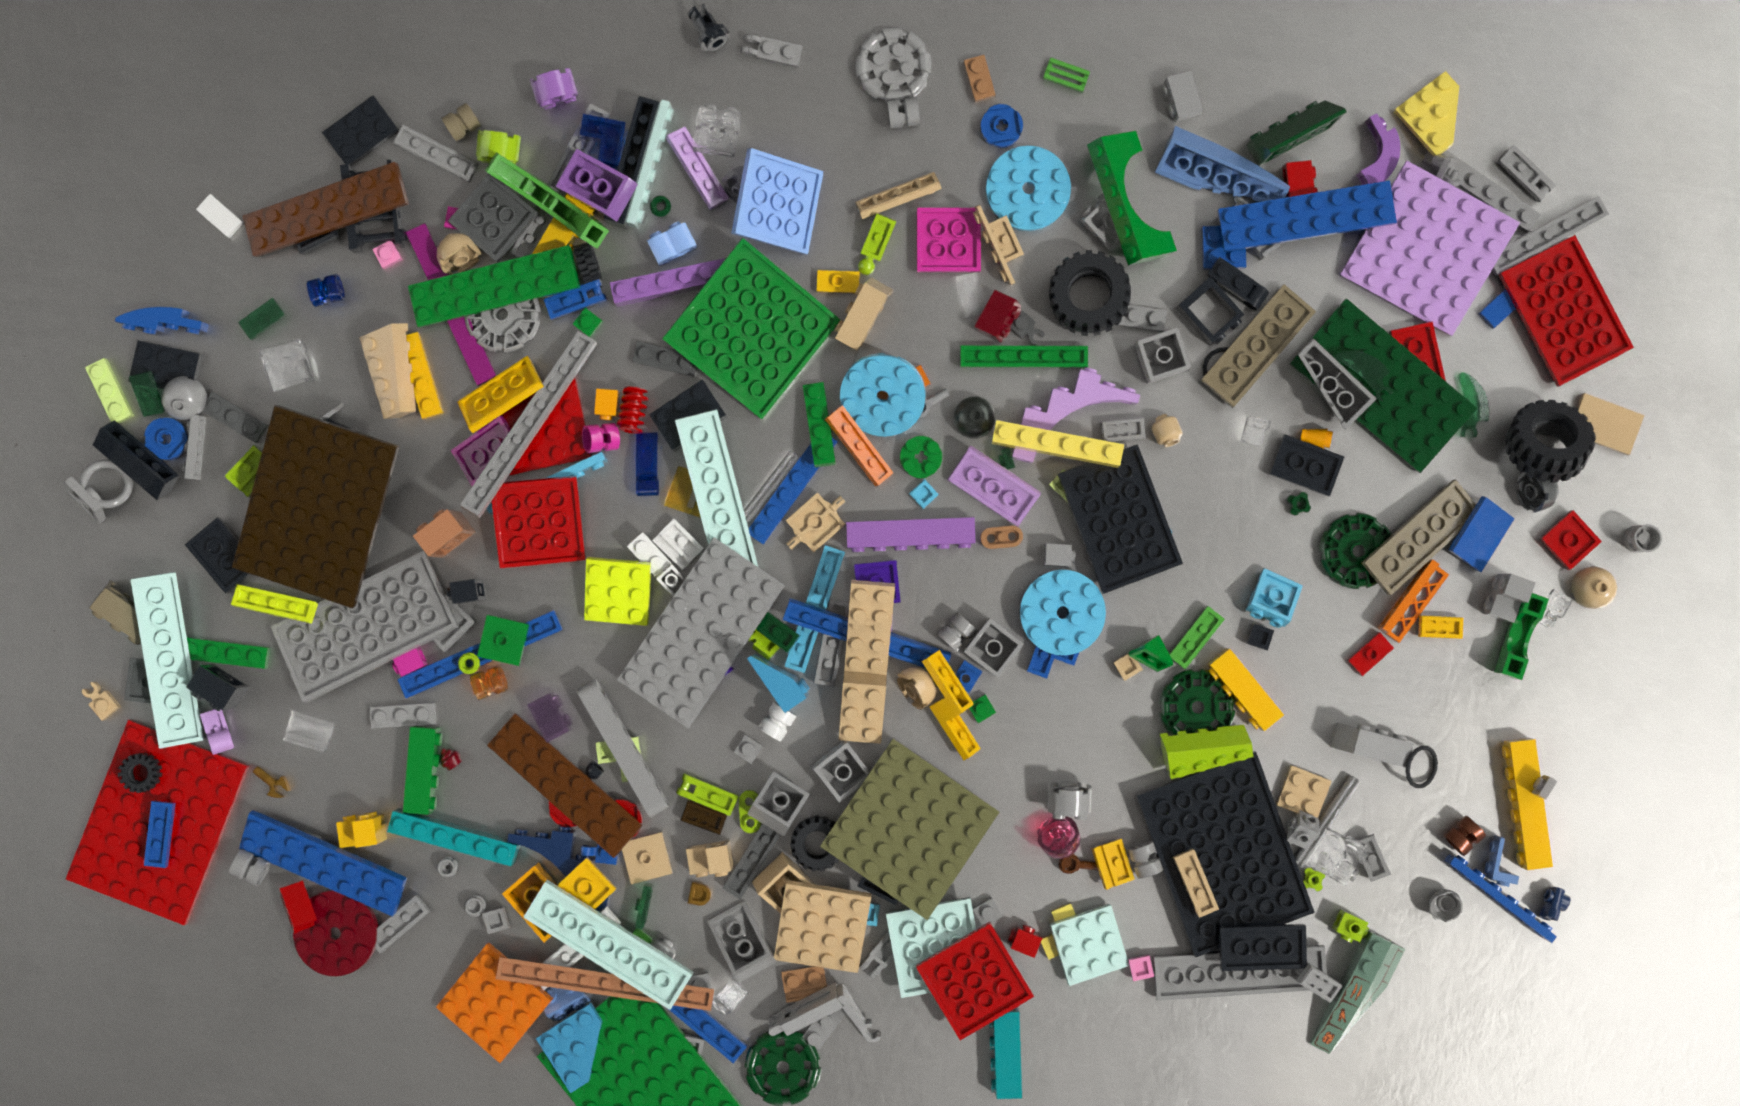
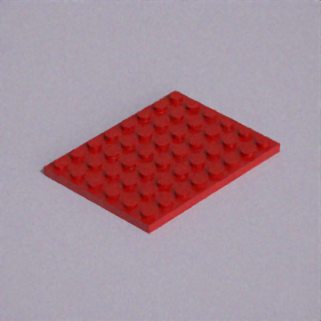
M131 719L128 720L65 880L181 925H187L250 765L219 753L213 755L211 750L193 743L159 749L155 728ZM148 753V755L155 756L153 759L160 761L157 763L158 766L162 765L160 773L163 774L162 777H159L161 781L156 784L155 788L141 793L130 792V789H125L123 787L125 784H121L119 781L122 779L121 776L118 777V773L121 772L119 766L123 765L122 761L128 759L130 755ZM139 764L134 768L133 775L135 779L143 781L147 778L148 771L145 766ZM154 800L176 803L169 862L166 868L144 866L151 801Z

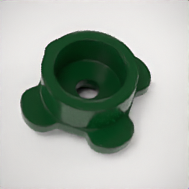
M1301 492L1297 496L1290 495L1287 498V502L1291 506L1290 513L1296 516L1300 512L1308 513L1311 510L1307 493Z

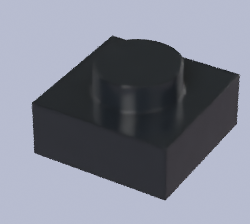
M1252 624L1246 644L1268 651L1274 630Z

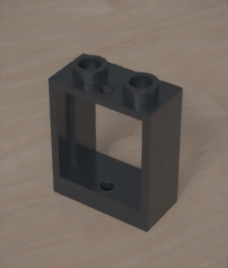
M1211 277L1176 307L1208 345H1211L1213 342L1216 344L1220 343L1226 337L1224 333L1229 328L1234 330L1242 323L1240 318L1245 315ZM1209 289L1214 292L1234 315L1214 335L1189 309Z

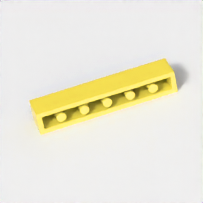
M998 420L995 423L991 443L1118 468L1121 464L1124 444Z

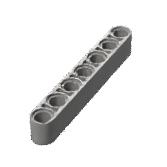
M594 679L577 689L582 703L649 817L652 818L669 808L670 805L599 682Z

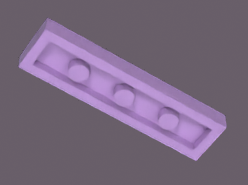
M686 127L668 134L666 140L709 210L727 202L729 197Z

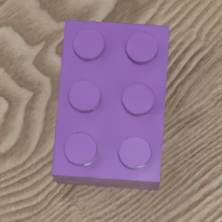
M576 149L555 187L617 222L638 184L628 176Z

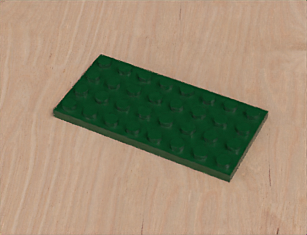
M1347 298L1344 299L1312 337L1377 398L1356 421L1418 473H1421L1477 409L1475 405ZM1296 355L1289 364L1317 387L1301 359Z

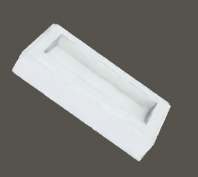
M209 194L196 209L228 238H231L244 223L212 194Z

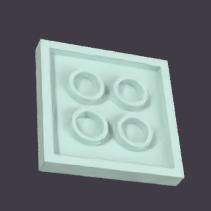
M1110 904L1049 924L1069 986L1129 966Z

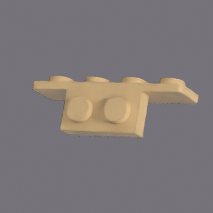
M977 205L974 207V218L977 224L981 223L983 226V238L987 244L990 243L993 251H991L994 262H999L1002 270L999 273L1004 283L1008 282L1009 285H1012L1015 281L1007 266V262L1024 255L1007 215L988 223L981 206Z

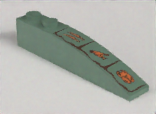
M1368 930L1366 937L1361 939L1340 981L1343 985L1332 1002L1329 1003L1310 1045L1328 1054L1334 1050L1387 988L1405 948Z

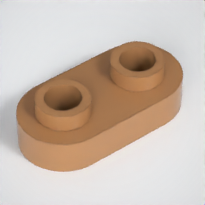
M1017 526L987 528L980 536L981 544L987 549L1016 547L1023 540V533ZM1009 533L1016 535L1014 541L1008 539ZM990 534L995 537L992 543L987 541V536Z

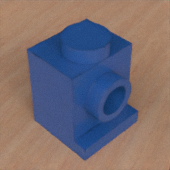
M963 660L955 675L965 691L970 693L983 671ZM965 674L970 677V680L966 683L962 681V676Z

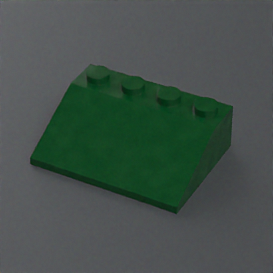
M1326 100L1320 103L1314 101L1305 107L1306 110L1302 113L1296 111L1287 116V121L1273 123L1268 127L1269 130L1262 134L1259 131L1250 136L1251 140L1246 146L1256 164L1262 166L1332 128L1347 113L1346 109Z

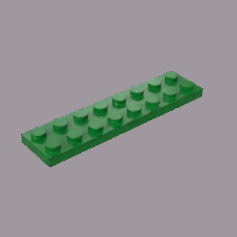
M569 245L408 285L416 324L419 328L580 288L572 249Z

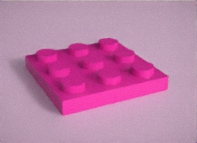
M917 208V273L981 272V223L977 224L974 218V208Z

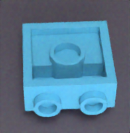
M1264 568L1260 573L1255 589L1251 593L1246 610L1250 612L1253 618L1269 620L1270 625L1273 627H1285L1292 619L1303 585Z

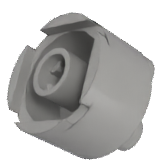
M1060 781L1057 782V786L1053 787V783H1050L1048 787V812L1053 814L1052 818L1065 819V816H1074V819L1077 820L1087 819V815L1091 813L1092 786L1087 784V788L1081 787V782Z

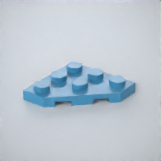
M592 1003L584 1006L536 1038L570 1093L589 1082L591 1077L593 1060L603 1021Z

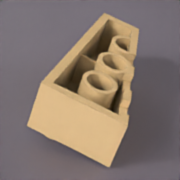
M408 323L389 324L359 337L384 419L400 418L416 411L414 385L410 381L412 364H409L408 361L410 343L406 340Z

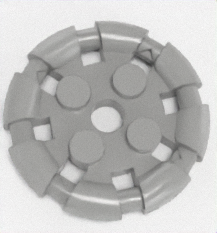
M899 27L883 28L881 32L869 35L859 48L861 51L859 56H856L855 61L857 78H860L863 89L873 98L883 99L886 103L887 101L898 99L900 102H904L906 98L911 96L914 98L926 86L928 82L926 79L931 74L932 68L931 56L929 52L927 53L923 40L911 31L908 33ZM885 39L887 45L880 47L879 42ZM899 39L906 41L905 47L898 43ZM917 51L919 57L914 59L912 53ZM868 54L874 55L873 62L867 60ZM896 61L900 67L896 71H891L887 67L888 63ZM914 70L920 72L919 77L912 76ZM873 72L875 78L869 79L867 74ZM883 84L890 86L888 92L881 90ZM906 84L908 89L901 91L900 87Z
M538 299L482 312L481 317H475L474 314L464 318L469 334L478 340L477 343L492 352L504 351V353L521 349L525 346L524 343L529 339H533L540 325L538 319L541 309ZM500 309H506L508 312V316L504 320H498L497 312ZM524 312H530V320L525 319ZM468 319L471 320L472 325L474 326L473 331L470 328ZM483 327L488 330L485 335L480 331ZM520 328L524 333L517 338L514 333ZM497 336L504 337V342H497Z

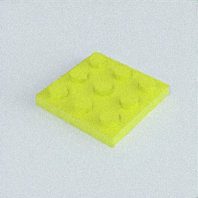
M587 557L584 620L648 626L651 562Z

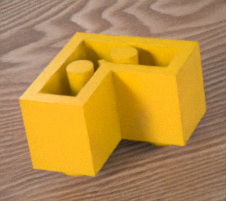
M377 811L364 813V815H359L358 818H356L355 814L343 816V820L336 822L340 848L377 845L387 840L384 814L377 815Z

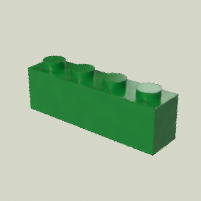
M410 727L403 813L429 815L433 813V810H436L437 797H434L435 788H438L439 776L436 775V771L441 762L438 747L442 745L443 740L440 728Z

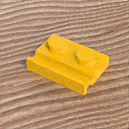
M1118 838L1091 848L1104 889L1108 890L1111 887L1135 880L1122 839Z

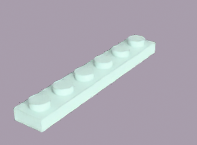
M661 100L638 185L626 221L629 226L637 228L638 223L643 221L645 211L642 210L644 202L648 203L650 197L649 184L655 180L656 170H654L656 162H659L661 159L662 150H660L662 142L666 141L668 134L666 125L668 121L671 122L674 113L670 102L666 100Z

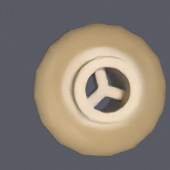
M1167 414L1158 416L1155 419L1156 422L1151 427L1157 443L1165 447H1171L1179 443L1183 432L1177 418L1167 416Z

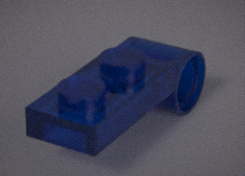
M657 432L636 434L637 496H659Z

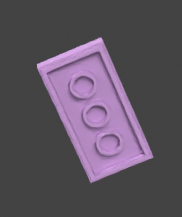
M971 445L947 479L1017 527L1041 495L1040 491Z

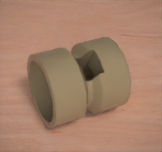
M467 102L456 108V114L451 112L441 118L456 142L466 136L467 130L473 132L482 126Z

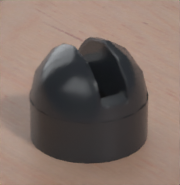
M591 761L586 767V775L590 779H597L604 773L603 768L595 761Z

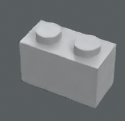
M1192 70L1166 78L1162 85L1165 97L1169 98L1170 105H1168L1170 116L1174 117L1175 122L1200 116L1203 108Z

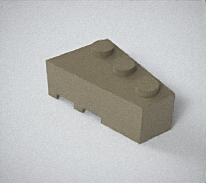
M110 580L90 605L91 613L98 619L102 620L104 618L110 623L109 625L117 632H124L132 643L139 645L141 640L134 602L130 600L131 596L126 592L121 594L113 588L115 583Z

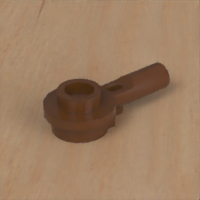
M1070 852L1062 854L1058 860L1060 870L1066 874H1072L1079 869L1098 870L1096 862L1079 860L1075 854Z

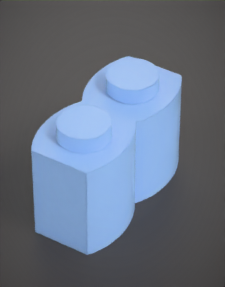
M680 221L670 225L669 230L666 232L657 231L649 236L650 239L647 240L659 266L697 248L686 223L681 224Z

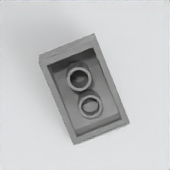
M745 901L707 921L733 977L739 983L777 962Z

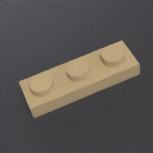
M1192 848L1174 856V861L1197 916L1200 918L1219 910L1195 850Z

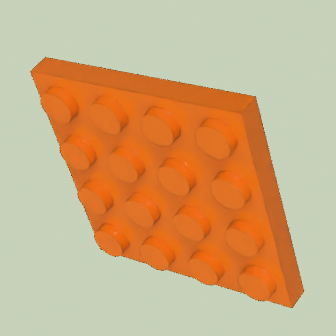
M487 943L436 1008L496 1061L501 1063L554 998L539 985L496 979L499 958L507 957L491 943Z

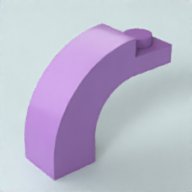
M1377 113L1365 121L1376 142L1377 157L1372 165L1356 174L1361 185L1383 182L1388 179L1395 170L1400 157V140L1396 128L1394 127L1387 131L1385 120L1379 117Z

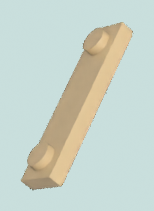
M932 172L855 203L861 218L864 219L924 195L932 194L942 188L935 173Z

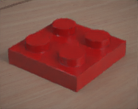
M1570 510L1539 538L1567 570L1574 568L1602 542L1574 510Z

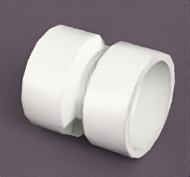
M773 702L768 710L769 717H764L758 728L774 739L782 741L787 733L786 726H791L797 715L790 710L784 713L779 704Z

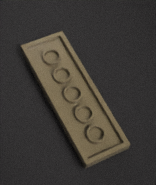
M1283 284L1200 381L1229 406L1235 407L1316 311Z
M1457 480L1450 481L1362 561V565L1387 595H1392L1458 535L1476 506L1475 502Z

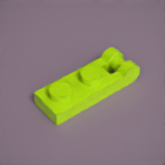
M687 773L683 774L681 778L683 782L677 788L676 794L731 816L739 795ZM690 784L696 786L694 793L688 790Z

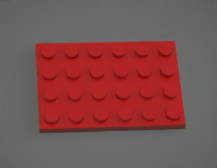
M1576 235L1498 274L1557 387L1634 348Z

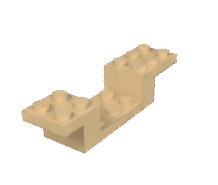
M851 580L839 740L881 744L895 583Z

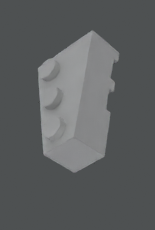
M1337 723L1331 744L1332 748L1406 768L1407 760L1412 753L1414 743L1406 741L1407 737L1394 734L1392 738L1388 736L1389 732L1376 729L1374 733L1370 732L1371 727L1358 724L1356 728Z

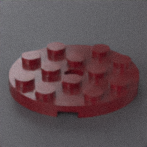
M333 890L324 891L310 898L317 920L314 921V926L299 931L296 934L293 933L294 945L299 957L309 968L326 976H344L360 969L369 961L376 949L378 922L372 908ZM333 927L340 930L341 935L338 939L331 937Z

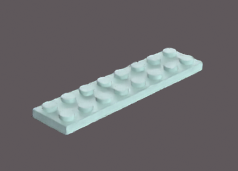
M715 409L675 419L708 545L713 538H716L759 567L718 410Z
M176 572L132 578L130 581L158 747L160 749L203 741L197 698L190 694L191 690L186 688L193 677Z
M549 880L545 881L523 917L669 1010H671L694 973Z

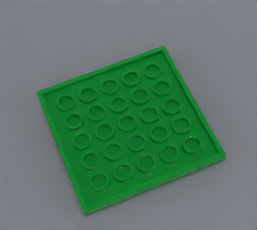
M741 238L661 339L756 416L763 419L841 319L748 241Z

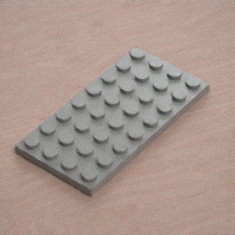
M713 538L617 680L689 728L785 585L716 538Z
M423 550L363 580L356 607L353 609L325 599L318 603L312 624L286 618L270 627L303 703H307L458 628L459 625L428 555Z

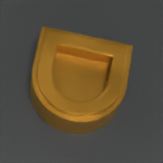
M692 881L687 903L697 906L707 904L711 898L710 888L703 883Z

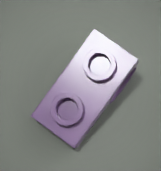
M213 709L201 713L200 717L212 754L233 749V741L223 711Z

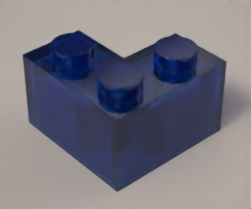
M583 114L581 116L578 138L599 142L596 159L608 166L617 167L620 162L626 122Z

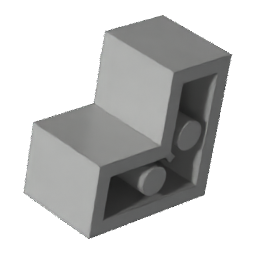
M1498 574L1491 582L1492 591L1490 597H1487L1484 602V614L1507 623H1514L1521 603H1529L1536 582L1514 574Z

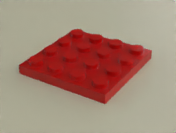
M576 376L509 476L578 462L592 456V453L585 451L582 442V430L586 423ZM536 392L500 415L505 418L511 429Z
M577 475L511 481L502 484L492 499L500 568L586 560Z
M990 921L916 965L918 972L960 1041L1034 997V994Z

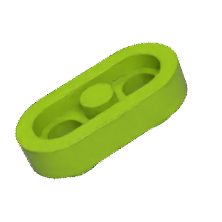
M746 790L739 797L740 826L747 833L757 832L762 824L748 815L752 805H747L745 799L752 798L754 802L759 795L753 790ZM753 819L755 822L754 826H748L747 820Z

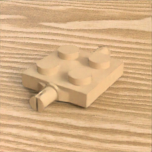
M817 492L786 520L793 528L795 534L794 537L786 542L788 546L794 542L789 548L792 550L797 544L803 542L813 552L817 551L846 525L836 511L845 503V500L839 495L830 504Z

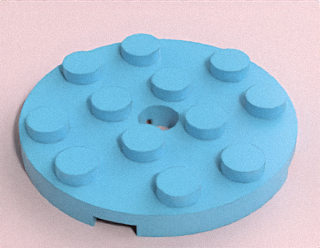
M1020 146L1005 152L993 164L986 182V197L992 212L998 218L1007 215L1012 228L1020 231H1037L1053 224L1066 209L1071 194L1070 177L1065 165L1055 154L1037 146ZM1026 183L1032 184L1034 192L1026 194L1022 189L1023 185Z
M885 353L865 356L848 369L841 384V405L844 406L863 432L874 436H893L908 430L917 422L925 405L926 390L920 373L911 363L899 356L885 355ZM879 391H886L889 397L887 400H882L877 397V393Z
M1056 570L1041 575L1029 585L1020 604V621L1026 636L1041 650L1055 655H1072L1088 648L1099 637L1106 618L1105 602L1098 587L1086 576L1071 570ZM1061 606L1069 610V614L1065 619H1061L1057 615V610Z

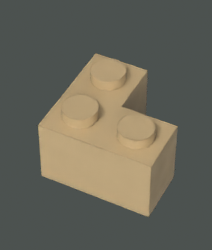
M730 840L689 846L686 849L690 875L695 874L696 877H704L709 872V874H715V877L726 876L734 866Z

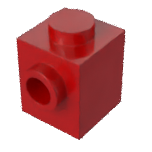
M1023 924V927L1017 925L1015 930H1011L1008 942H1010L1009 946L1011 949L1035 958L1043 938L1040 934L1035 933L1034 928Z

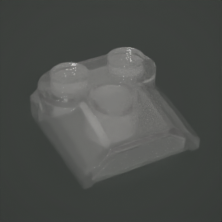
M302 339L276 344L259 351L273 392L285 387L315 380L307 356V347L302 342Z

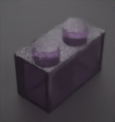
M551 692L527 705L547 743L573 730L571 727L573 725L572 719L568 713L564 714L561 708L563 702L558 694L554 695Z

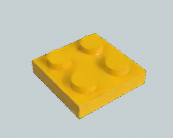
M588 857L557 885L593 909H596L617 889Z

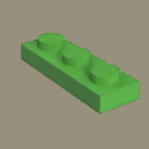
M1206 606L1169 653L1172 660L1186 669L1225 619L1212 608Z

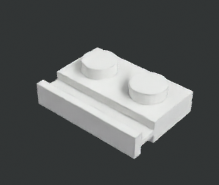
M675 519L652 540L682 570L705 549Z

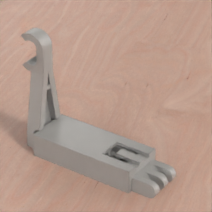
M835 982L780 1010L779 1013L769 1018V1034L771 1036L783 1031L788 1036L843 1009L867 1041L877 1042L881 1038V1032L879 1031L874 1034L869 1033L867 1028L872 1026V1019L865 1020L843 983L837 985Z

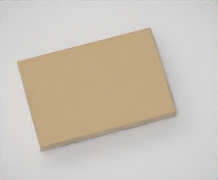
M1583 393L1577 409H1579L1578 412L1580 414L1584 413L1587 416V422H1591L1594 428L1593 431L1596 434L1595 444L1630 455L1645 415Z

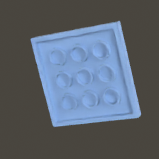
M753 148L747 149L731 234L803 255L808 254L824 171Z

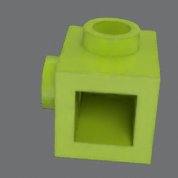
M1340 909L1332 929L1341 934L1340 938L1352 943L1353 939L1360 942L1362 938H1365L1369 927L1368 922Z

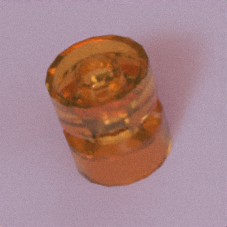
M500 665L488 668L487 673L479 671L470 674L471 686L478 700L491 697L492 692L500 694L508 691L507 679Z

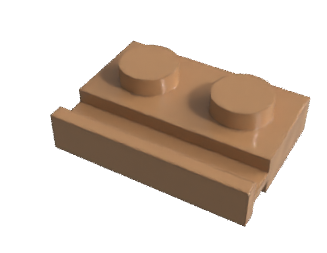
M806 966L781 971L786 1003L800 1001L827 987L825 970L822 967Z

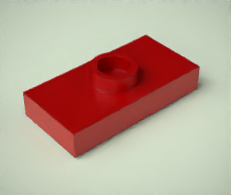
M1378 632L1347 661L1361 676H1364L1390 653L1394 647L1381 632Z

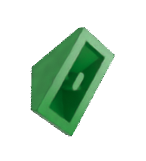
M1159 635L1142 642L1129 651L1130 657L1156 672L1173 666V660Z

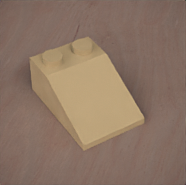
M783 852L752 881L757 894L779 913L782 910L786 880L815 884Z

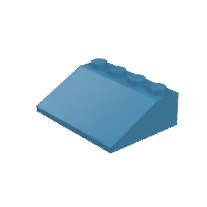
M757 654L747 658L784 713L808 697L810 687L803 678L799 680L796 675Z

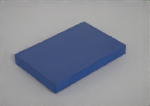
M1481 496L1450 546L1449 551L1473 569L1482 573L1515 518L1487 497Z

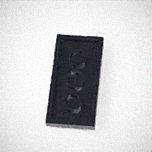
M1283 924L1219 927L1220 970L1305 969L1307 966L1306 925Z

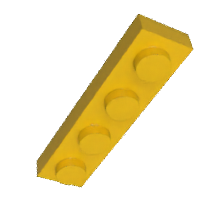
M420 333L406 335V340L410 343L408 361L409 364H412L410 381L414 385V395L421 418L424 420L444 414Z

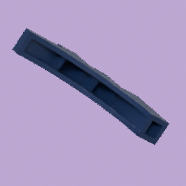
M558 826V828L552 830L551 836H549L548 832L536 831V834H530L528 830L519 828L508 834V843L525 846L540 853L551 861L565 877L587 857L589 858V856L576 854V857L573 856L576 831L571 830V827ZM611 895L595 910L600 913L604 908H609Z

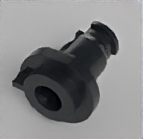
M704 3L701 5L702 10L700 12L696 6L692 7L688 12V17L693 20V24L700 34L698 39L699 47L704 51H715L725 45L730 34L729 29L724 24H717L712 14L707 11Z

